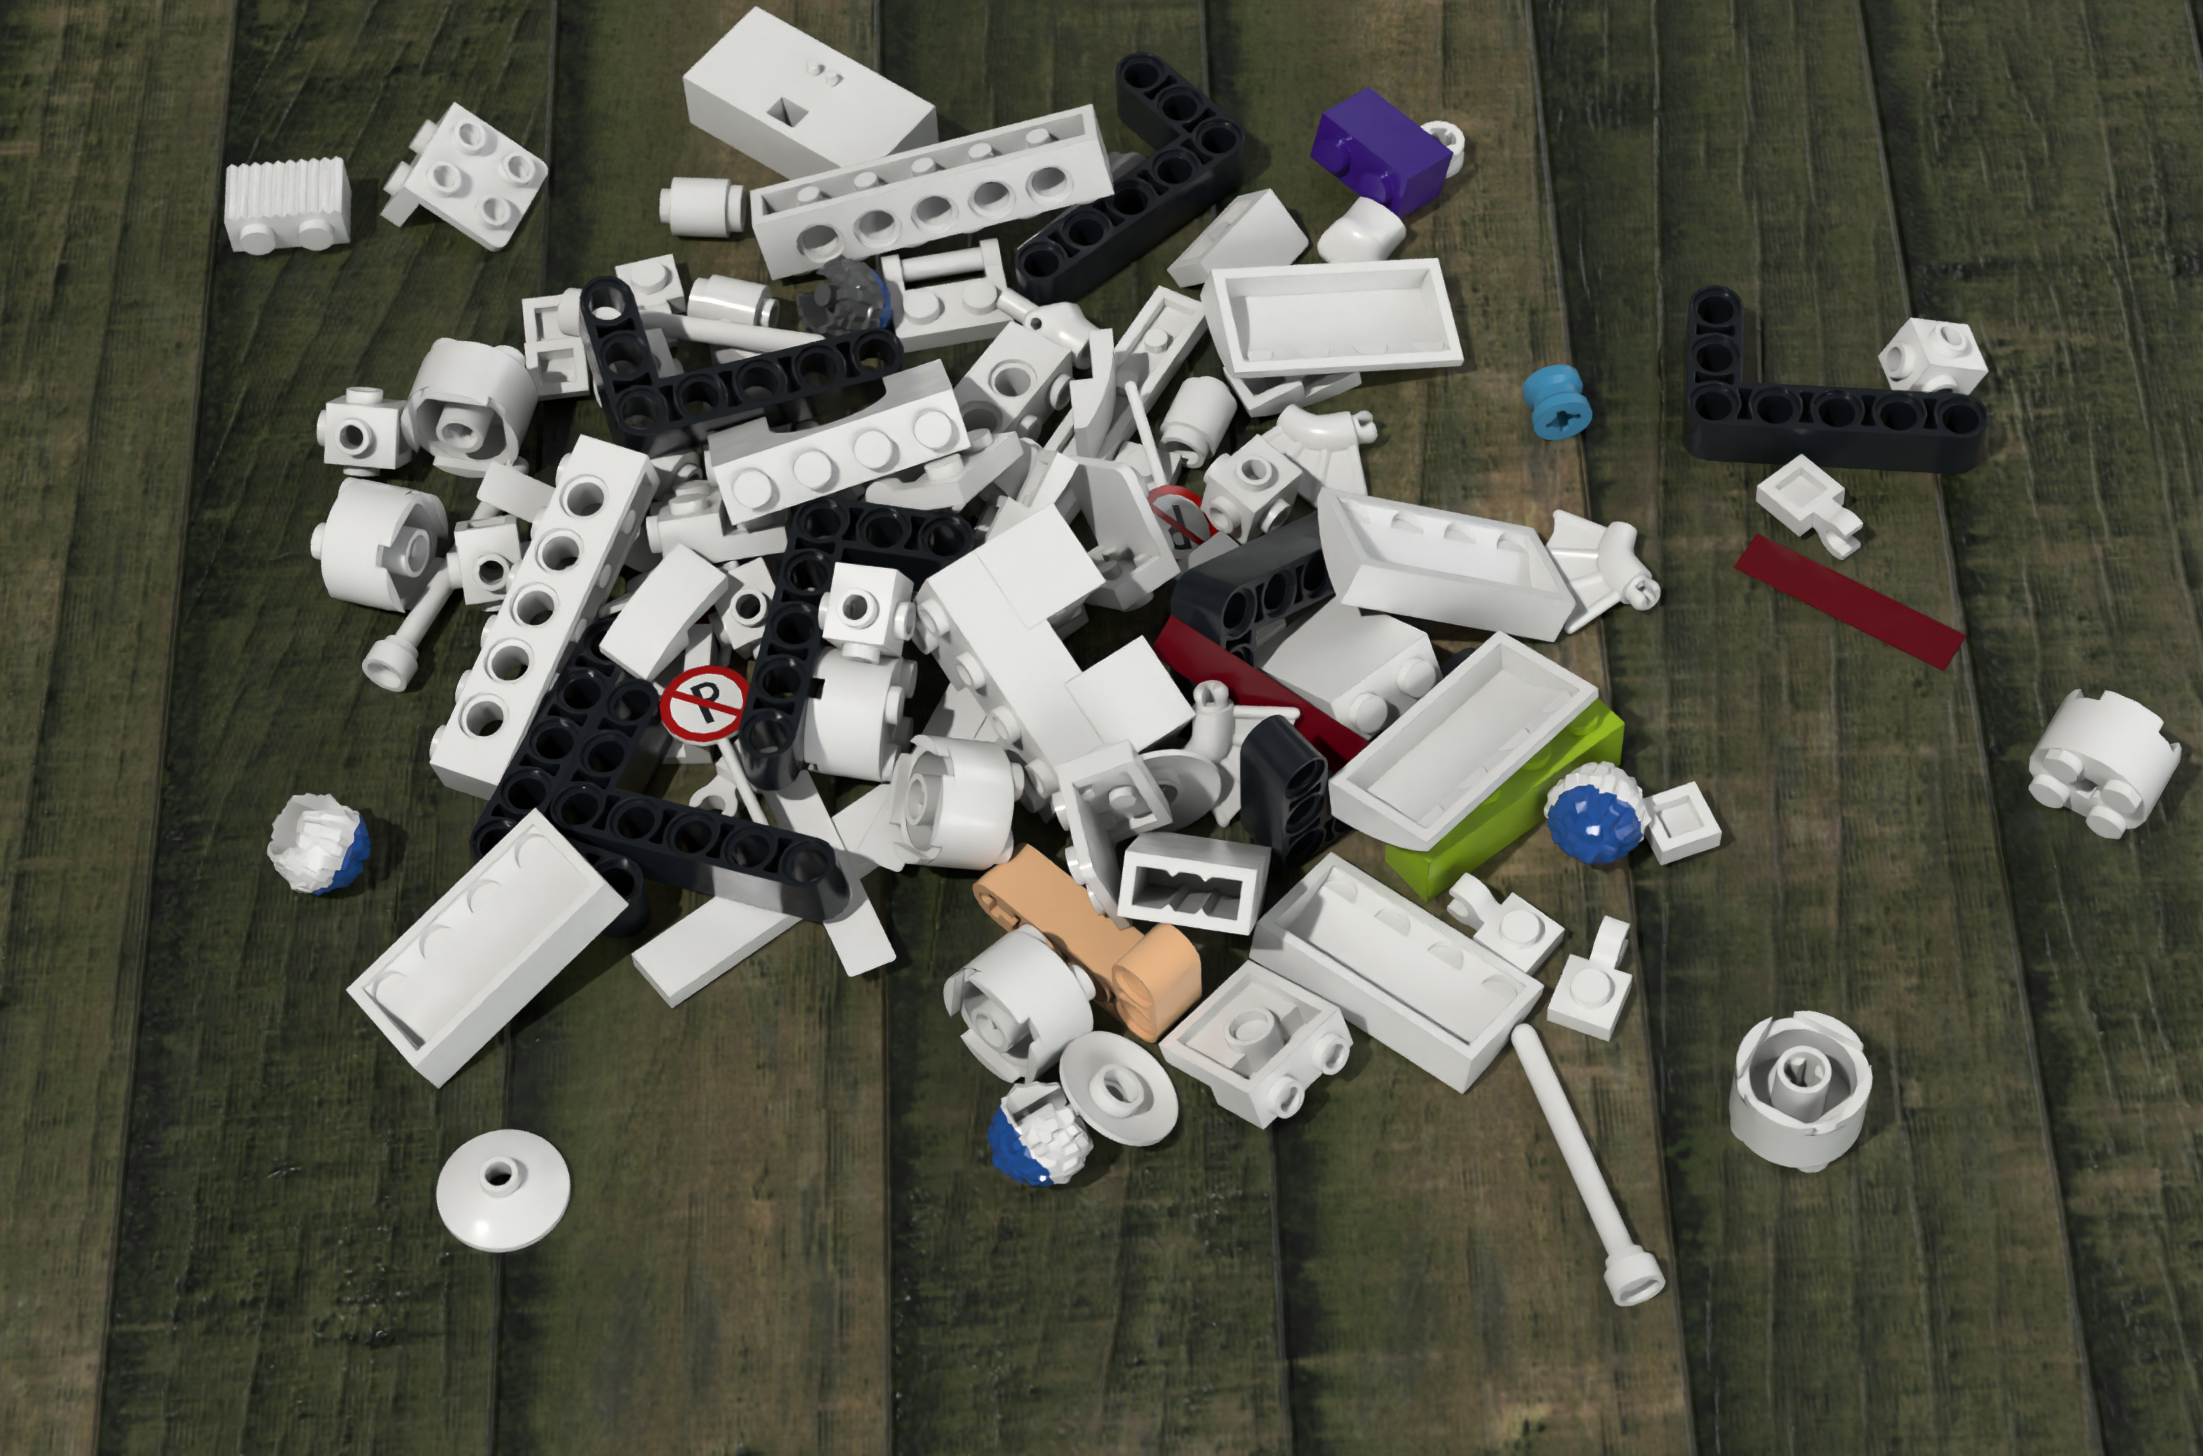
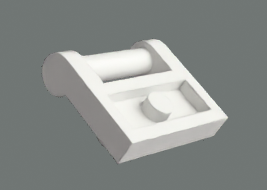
M997 238L979 241V247L902 260L899 259L898 254L881 257L884 282H886L891 295V309L893 310L891 318L894 333L902 342L904 353L996 338L1011 320L1014 321V318L996 307L1000 295L1007 289ZM980 270H983L985 275L983 278L905 290L904 283Z
M987 428L967 432L972 447L877 478L866 489V501L919 510L965 505L1024 454L1017 433L1013 431L991 435L990 430Z

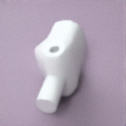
M1359 197L1348 212L1336 220L1323 233L1317 245L1318 254L1327 263L1385 261L1406 237V229L1403 222L1389 209L1372 199Z
M1011 288L1004 290L996 304L998 309L1023 324L1024 327L1070 349L1072 365L1079 369L1091 367L1088 331L1100 329L1086 320L1079 305L1060 302L1039 307Z

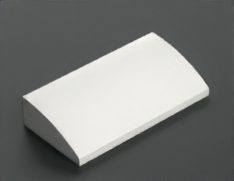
M1438 258L1211 269L1200 293L1214 345L1226 371L1232 379L1461 366L1464 361Z
M1325 487L1321 488L1317 496L1318 523L1323 556L1333 589L1340 604L1494 632L1500 630L1505 634L1555 642L1576 605L1543 543L1532 527Z
M1499 630L1328 780L1331 813L1349 826L1383 842L1411 850L1429 851L1599 697L1598 688Z
M534 808L356 979L346 991L413 1068L440 1089L629 904L543 814Z
M1330 852L1256 922L1249 958L1271 972L1340 1007L1344 1019L1461 1094H1464L1511 1038L1513 1028L1522 1024L1544 989V985L1333 852Z

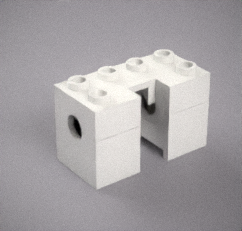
M1053 502L927 578L912 601L916 607V623L911 637L922 653L926 655L930 652L932 653L957 692L965 687L971 691L999 736L995 743L1004 749L1009 762L1019 763L1023 768L1024 789L1019 798L1020 802L1029 812L1035 813L1038 811L1045 823L1057 817L1052 794L1061 791L1055 765L1088 754L1089 751L1099 745L1116 744L1128 739L1139 755L1162 750L1196 716V713L1143 635L1084 672L1080 670L1055 631L1081 616L1083 613L1080 608L1082 603L1090 593L1102 587L1106 580Z

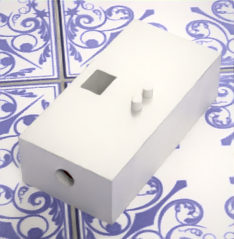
M757 6L742 18L683 76L690 123L790 180L939 143L936 106Z

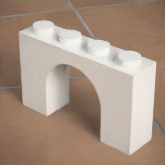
M941 359L883 377L886 394L879 401L855 414L825 425L796 432L774 433L771 432L766 416L707 435L712 469L732 526L972 447L953 388Z

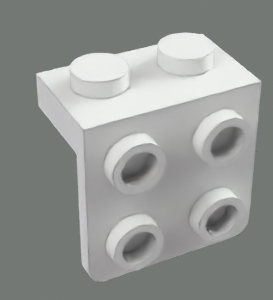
M454 102L437 124L427 119L413 138L409 148L417 154L410 165L401 161L390 176L383 190L392 196L380 215L401 227L420 204L488 250L498 252L504 248L546 178L548 168L542 160Z
M1072 455L1069 458L1079 464L1069 484L1098 543V546L1087 554L1106 580V583L1090 593L1083 603L1117 609L1122 612L1136 610L1152 600L1154 597L1153 591L1181 572L1172 554L1174 550L1172 537L1168 530L1156 520L1147 501L1149 496L1147 484L1135 468L1122 462Z
M1128 739L1116 744L1099 745L1089 751L1088 754L1055 765L1061 791L1052 794L1054 808L1061 826L1065 831H1071L1074 846L1065 848L1066 860L1071 875L1078 886L1086 884L1096 913L1098 915L1107 913L1118 930L1132 926L1131 918L1117 916L1122 879L1113 843L1173 822L1167 798Z

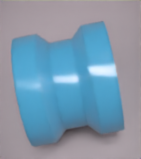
M1553 365L1542 368L1530 375L1522 385L1524 402L1528 408L1534 410L1531 414L1533 429L1538 437L1545 440H1561L1572 437L1584 430L1592 420L1593 412L1590 403L1586 397L1580 395L1583 389L1580 374L1569 365Z

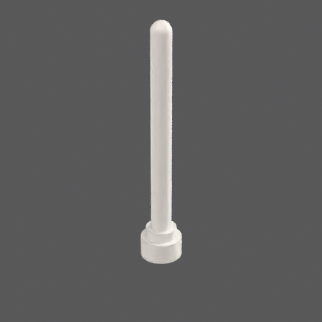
M568 288L560 299L557 319L559 329L564 335L581 336L579 332V297L582 289ZM600 307L592 312L597 318L603 320H612L621 315L616 309L610 307ZM638 309L644 329L649 330L662 327L664 336L667 338L765 352L778 351L826 339L818 334Z
M517 456V459L511 466L510 460L505 464L509 468L528 475L529 464L523 457ZM481 501L470 520L501 516L504 511ZM456 542L448 553L457 552ZM447 555L397 633L387 636L385 640L375 642L362 662L364 673L378 686L390 691L401 692L405 690L418 670L416 660L419 654L416 648L453 592L448 572Z
M1519 1024L1511 1032L1512 1044L1609 1255L1605 1261L1607 1270L1604 1273V1280L1614 1302L1619 1306H1632L1645 1302L1663 1289L1665 1285L1664 1276L1654 1255L1644 1252L1640 1245L1633 1244L1535 1029L1529 1024Z

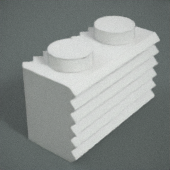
M335 156L332 160L324 157L320 161L312 158L309 162L300 159L297 163L288 160L285 164L280 161L271 164L266 161L262 166L254 162L251 166L243 163L239 167L233 164L227 167L224 223L233 252L246 251L253 255H264L270 253L273 249L305 247L309 250L319 251L329 248L332 244L350 243L352 195L343 159Z

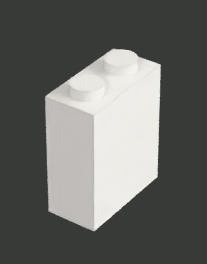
M1336 593L1330 595L1256 648V669L1367 741L1400 718L1444 679L1426 632L1377 610L1340 604Z
M1155 830L1140 833L1125 850L1117 916L1249 935L1264 909L1272 847Z

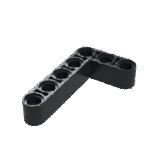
M1136 52L1123 57L1117 64L1115 75L1118 117L1157 152L1113 182L1114 195L1098 198L1094 202L1078 206L1029 240L1017 251L1014 259L1017 293L1039 307L1060 302L1074 304L1235 191L1243 183L1245 177V136L1243 128L1169 64L1153 53Z
M599 276L590 280L583 287L579 297V332L612 440L617 446L646 454L649 458L708 444L707 435L766 416L769 427L774 428L876 403L886 394L883 377L901 372L905 357L904 346L899 337L883 328H868L660 379L638 306L629 285L613 276ZM600 307H610L616 309L621 315L612 320H603L597 318L592 312ZM868 358H876L884 361L889 369L874 372L864 367L861 362ZM617 361H627L634 364L638 369L633 373L621 375L613 372L609 366ZM818 372L827 376L831 382L824 386H814L806 382L803 376L808 373ZM759 386L766 388L773 396L766 400L757 401L749 398L744 391L750 387ZM692 401H703L711 405L714 410L706 415H696L689 412L685 406ZM634 415H643L649 417L655 424L648 429L638 430L631 428L625 421Z
M1719 285L1705 286L1691 296L1684 340L1682 441L1685 449L1694 457L1707 461L1786 465L1800 454H1803L1818 467L1940 474L1966 473L1974 469L1980 462L1989 413L1986 406L1977 398L1961 393L1742 382V299L1735 291Z
M818 497L806 501L798 507L793 518L738 730L743 769L748 781L752 785L765 791H778L792 784L801 771L804 759V729L809 697L816 698L819 685L823 683V679L813 678L822 649L825 646H832L830 642L822 638L824 630L820 629L818 613L823 594L831 591L835 562L897 569L914 582L913 591L919 592L927 578L975 550L974 532L966 520L948 513L834 497ZM821 536H832L826 539H817ZM890 544L893 545V546H890V547H888V548H880V547H879V546H881V545H890ZM944 553H953V554H955V555H952V556H943V557H942V556H939V555H942V554H944ZM813 587L819 588V589L814 590V591H803L804 589H807V588H813ZM794 640H806V642L801 644H789V642ZM781 693H792V694H793L792 696H789V697H786V698H775V697H774V696H776V695H778V694H781ZM767 747L780 748L772 753L759 752Z
M1318 511L1186 571L1178 580L1173 591L1171 615L1256 669L1258 629L1335 593L1323 556ZM1170 667L1171 678L1192 707L1196 703L1193 691L1198 685ZM1192 720L1179 733L1178 738L1185 741L1190 740L1192 736Z
M614 618L598 620L589 625L579 639L471 833L469 847L474 866L533 810H523L527 806L538 805L535 808L556 828L550 814L552 799L597 711L613 686L621 681L636 678L614 661L608 660L610 658L600 652L599 645L615 621ZM591 706L587 709H580L582 707ZM565 755L562 758L551 759L555 756ZM565 837L619 894L628 895L623 899L629 906L600 934L623 939L641 932L649 923L651 909L643 873L638 864L628 857Z
M1472 647L1463 649L1439 665L1443 678L1449 675L1476 649ZM1276 714L1262 720L1255 726L1241 745L1240 813L1242 827L1260 846L1272 847L1271 857L1283 869L1289 871L1305 864L1352 830L1353 827L1334 817L1331 813L1328 780L1335 773L1328 769L1326 757L1283 715ZM1387 726L1385 729H1383L1382 731H1380L1378 734H1376L1374 737H1372V738L1369 739L1368 741H1369L1370 743H1371L1372 741H1374V740H1375L1381 733H1383L1389 726Z
M639 678L621 681L610 689L550 805L551 818L557 830L563 836L628 857L641 868L644 879L811 921H825L843 912L849 903L851 890L835 850L827 841L777 827L646 796L674 739L662 723L659 708L660 695L651 682Z

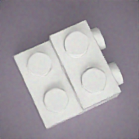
M708 480L687 481L673 486V493L664 494L663 501L650 504L651 516L646 517L647 534L652 554L662 552L664 559L681 542L709 563L785 552L793 522L791 508L788 507L732 526L719 487H710Z
M1247 960L1159 1043V1047L1167 1063L1209 1085L1218 1105L1264 1130L1278 1116L1284 1119L1293 1116L1303 1103L1305 1090L1322 1073L1333 1075L1339 1072L1346 1064L1350 1047L1354 1043L1340 1007Z

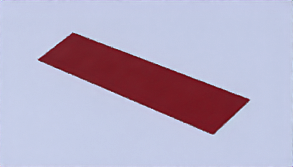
M1758 533L1733 567L1942 671L1945 670L1967 637V635Z
M1173 615L1168 619L1152 647V650L1161 662L1198 685L1209 680H1218L1228 687V699H1231L1234 705L1298 708L1300 716L1295 720L1293 726L1326 757L1328 769L1335 774L1370 744L1366 739Z

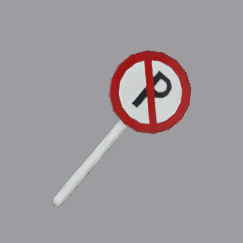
M1128 381L1125 384V390L1156 485L1155 489L1149 491L1147 501L1156 520L1171 535L1174 543L1172 554L1178 563L1218 533V529L1211 524L1207 515L1200 510L1202 499L1196 493L1182 486L1168 485L1137 385L1134 381Z
M706 665L691 668L678 675L663 691L659 704L664 727L672 737L686 744L698 746L718 744L753 822L769 826L729 740L738 734L750 687L749 683L741 674L723 666Z

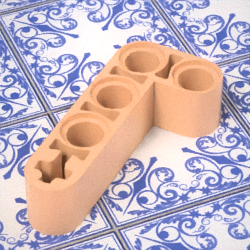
M1023 842L1017 844L1013 848L1012 855L1007 863L995 864L973 884L972 890L975 898L994 921L1008 932L1016 931L1024 924L1032 925L1039 930L1047 941L1049 948L1067 966L1076 965L1088 974L1096 989V995L1092 1000L1142 1040L1149 1043L1156 1042L1200 1001L1202 996L1200 957L1193 944L1181 931L1167 923H1158L1146 935L1133 926L1118 930L1107 913L1102 915L1096 913L1086 888L1082 885L1078 886L1071 876L1031 845Z

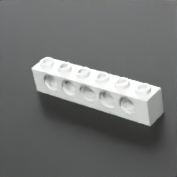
M1093 104L750 191L752 227L772 280L809 274L816 269L823 268L826 262L840 254L847 259L851 258L862 261L872 255L903 247H918L927 241L959 233H974L987 226L1015 219H1029L1042 212L1074 204H1089L1098 198L1114 195L1109 158Z
M1011 320L953 389L966 431L970 432L976 429L987 428L990 430L991 435L1016 431L1019 439L1027 437L1036 442L1041 433L1042 425L1055 409L1058 411L1062 410L1071 399L1069 381L1075 380L1072 373L1071 350ZM866 495L863 497L861 501L867 502ZM966 505L926 510L953 514L962 517L968 523H970L973 516ZM890 544V545H881V546H879V547H880V548H888V547L893 546V545H891V544ZM807 588L806 591H814L819 588Z
M580 434L572 454L567 453L561 459L556 473V489L548 506L541 507L535 515L531 527L532 541L523 560L516 561L508 574L506 582L507 595L498 614L492 615L483 628L481 635L482 649L472 670H466L458 682L455 693L456 706L447 725H442L437 729L432 739L429 753L431 760L429 763L444 786L490 801L583 632L589 625L598 621L597 611L601 606L605 605L657 491L660 479L649 456ZM594 503L602 504L601 508L594 514L579 516L581 511L588 505ZM568 557H578L577 561L570 568L559 571L554 570L561 560ZM553 611L552 616L546 622L539 625H529L532 618L538 613ZM520 665L528 666L526 672L518 679L504 680L506 674L514 667ZM495 720L503 721L499 730L494 734L479 736L481 729L487 723Z

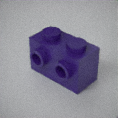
M1367 87L1322 113L1310 157L1359 196L1376 201L1393 212L1399 219H1402L1440 196L1454 152L1371 88Z

